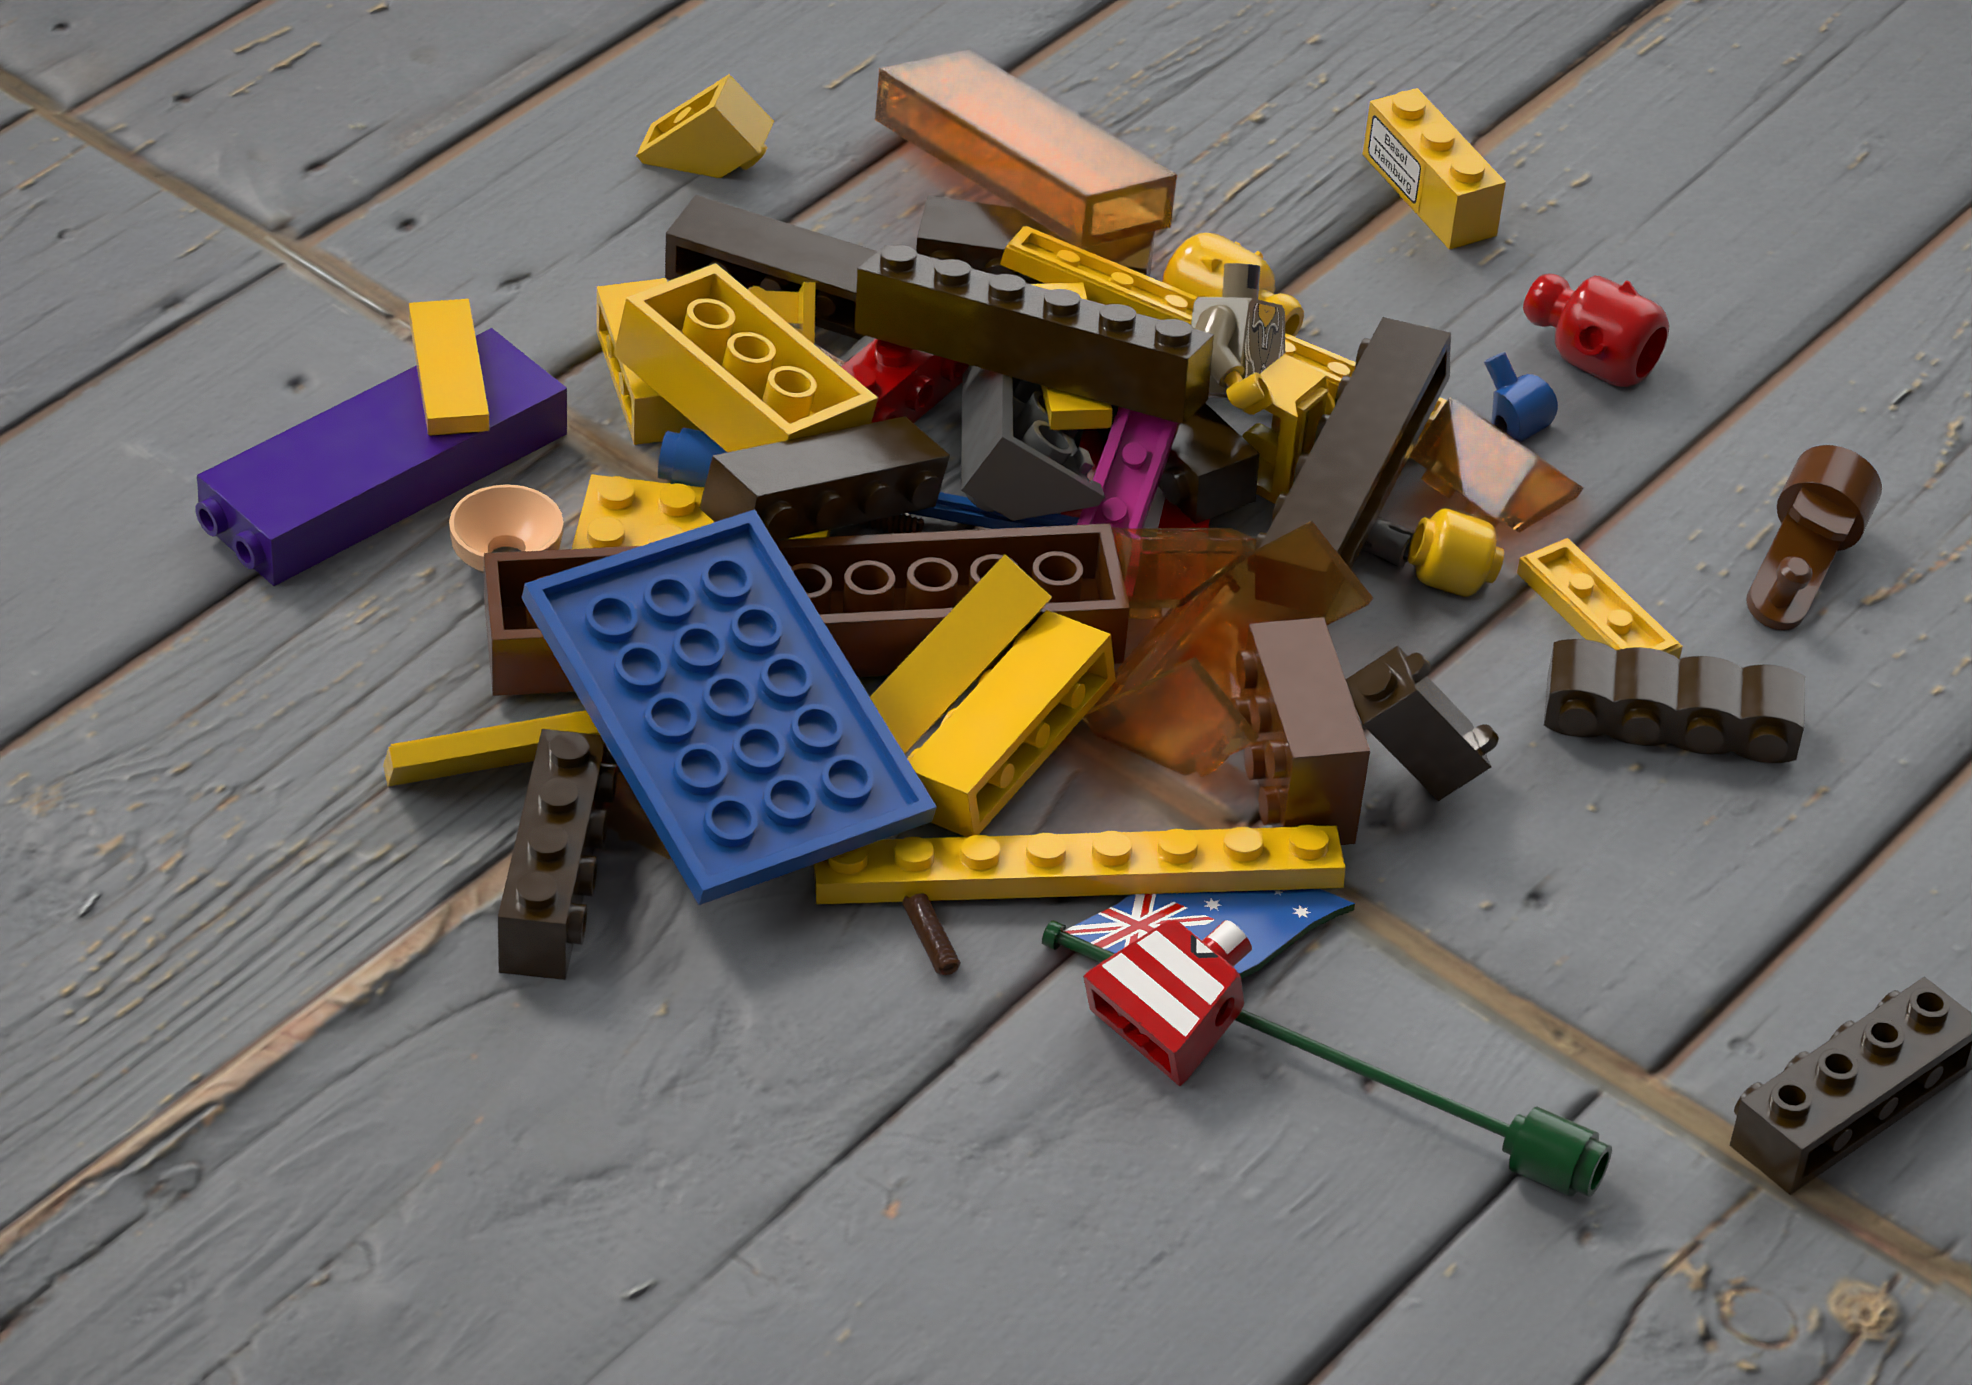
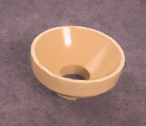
M507 484L481 488L466 495L456 504L451 512L449 529L452 547L457 556L466 564L484 573V553H491L497 548L513 547L521 551L559 550L563 535L562 512L557 504L547 495L525 486Z

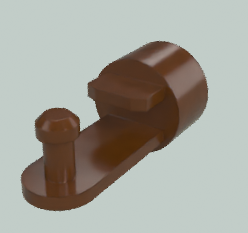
M1820 445L1806 450L1797 459L1777 501V514L1781 526L1746 597L1749 611L1763 625L1775 630H1790L1800 625L1815 598L1836 552L1854 546L1861 539L1882 494V483L1879 474L1864 457L1844 447Z

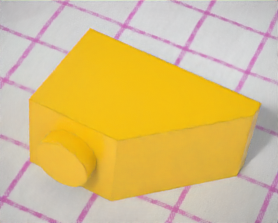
M728 74L651 123L636 157L643 164L722 178L739 166L743 170L749 169L763 157L767 151L765 141L774 120Z

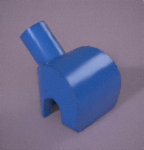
M1506 352L1497 354L1484 361L1497 389L1493 393L1491 419L1493 427L1499 424L1500 417L1502 416L1507 424V436L1516 444H1519L1553 422L1558 410V401L1553 389L1547 382L1533 374H1525L1517 378Z

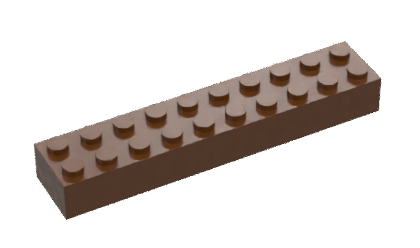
M1110 524L794 538L775 542L857 677L891 675L1004 555L1008 556L1052 596L1050 602L1023 631L1028 630L1046 610L1111 634L1114 664L1124 663L1130 606ZM639 546L484 553L485 618L493 696L575 692L522 600L525 583ZM1016 638L985 671H987L988 669H993L995 667V665L1013 647Z

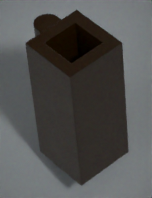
M1397 645L1348 677L1346 682L1363 726L1437 801H1440L1492 768L1486 754L1496 747L1499 737L1491 726L1487 724L1474 728L1470 720L1428 678L1427 675L1430 672L1431 665L1421 653H1412L1407 656Z

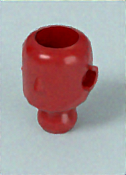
M1550 273L1543 274L1533 282L1523 304L1524 314L1532 324L1545 328L1550 326L1556 328L1555 344L1559 354L1565 361L1618 387H1632L1643 381L1659 361L1669 336V320L1663 308L1656 302L1638 294L1632 283L1628 280L1620 285L1608 278L1594 275L1583 281L1574 291L1563 277Z

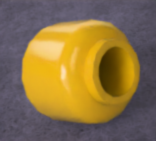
M1444 508L1436 512L1431 519L1424 517L1420 520L1411 539L1408 562L1415 565L1416 576L1423 584L1462 597H1469L1475 594L1484 582L1494 583L1503 564L1504 549L1496 546V531L1489 522Z

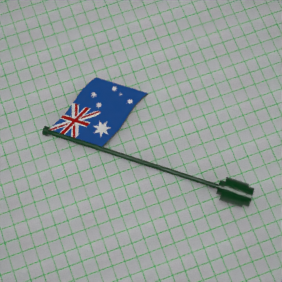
M1322 889L1131 894L1120 903L1068 929L1066 925L1051 920L1044 930L1042 944L1054 950L1062 945L1096 961L1103 962L1167 920L1179 921L1200 940L1208 936L1224 920H1228L1243 931L1252 945V951L1234 966L1241 979L1259 971L1310 930L1340 915L1354 911L1355 903ZM1242 1009L1235 1021L1504 1137L1502 1151L1510 1155L1509 1169L1570 1197L1574 1196L1577 1192L1591 1197L1598 1189L1607 1171L1611 1159L1612 1146L1599 1141L1598 1132L1538 1106L1534 1107L1527 1117L1521 1114L1516 1115L1509 1125Z

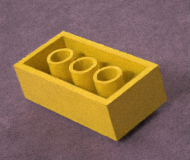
M716 263L626 297L613 355L726 452L865 425L872 422L878 397Z

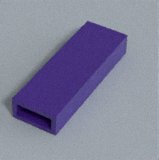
M490 328L476 335L489 411V431L428 435L416 365L198 474V503L195 506L197 519L204 531L212 537L217 536L232 549L246 568L256 570L270 584L276 586L567 435V388L493 328Z

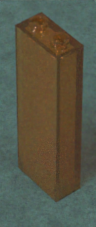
M964 50L879 68L875 120L1080 249L1171 227L1177 181L1176 173L972 51Z

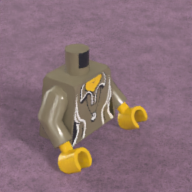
M1224 264L1222 297H1197L1193 305L1191 326L1193 329L1214 334L1209 397L1228 400L1232 405L1242 409L1245 413L1254 415L1274 403L1272 392L1260 373L1285 353V311L1282 305L1258 300L1259 265ZM1328 392L1325 414L1330 415L1335 407V403Z

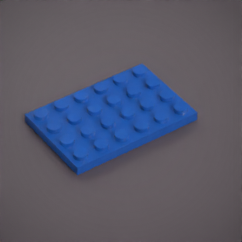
M755 509L525 583L522 595L524 604L698 905L932 822L937 806Z

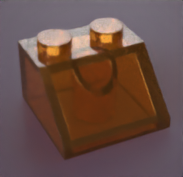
M1452 397L1448 398L1409 456L1427 469L1420 479L1449 499L1456 490L1468 498L1470 502L1464 510L1471 516L1489 522L1494 528L1501 521L1519 533L1576 499L1584 489V487L1497 426Z

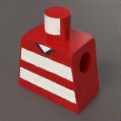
M1167 920L1096 965L1083 976L1089 1008L1178 1086H1181L1189 1079L1242 1011L1244 996L1241 976L1234 966L1252 951V945L1243 931L1228 920H1224L1203 940H1200L1179 921Z

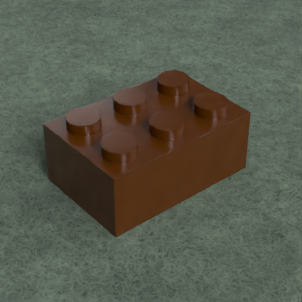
M1321 617L1251 623L1248 627L1246 650L1238 651L1236 655V674L1240 686V696L1231 699L1230 720L1234 735H1243L1244 763L1247 777L1249 780H1257L1260 787L1258 802L1261 821L1264 826L1272 825V828L1298 827L1301 825L1337 826L1341 845L1356 844L1370 748L1325 619Z

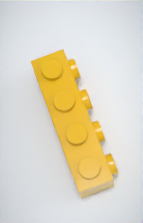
M1046 610L1028 630L1018 635L1013 647L993 669H988L981 676L974 690L957 708L951 709L946 714L941 726L920 748L914 749L907 758L937 806L931 823L965 837L979 835L1116 681L1111 634Z

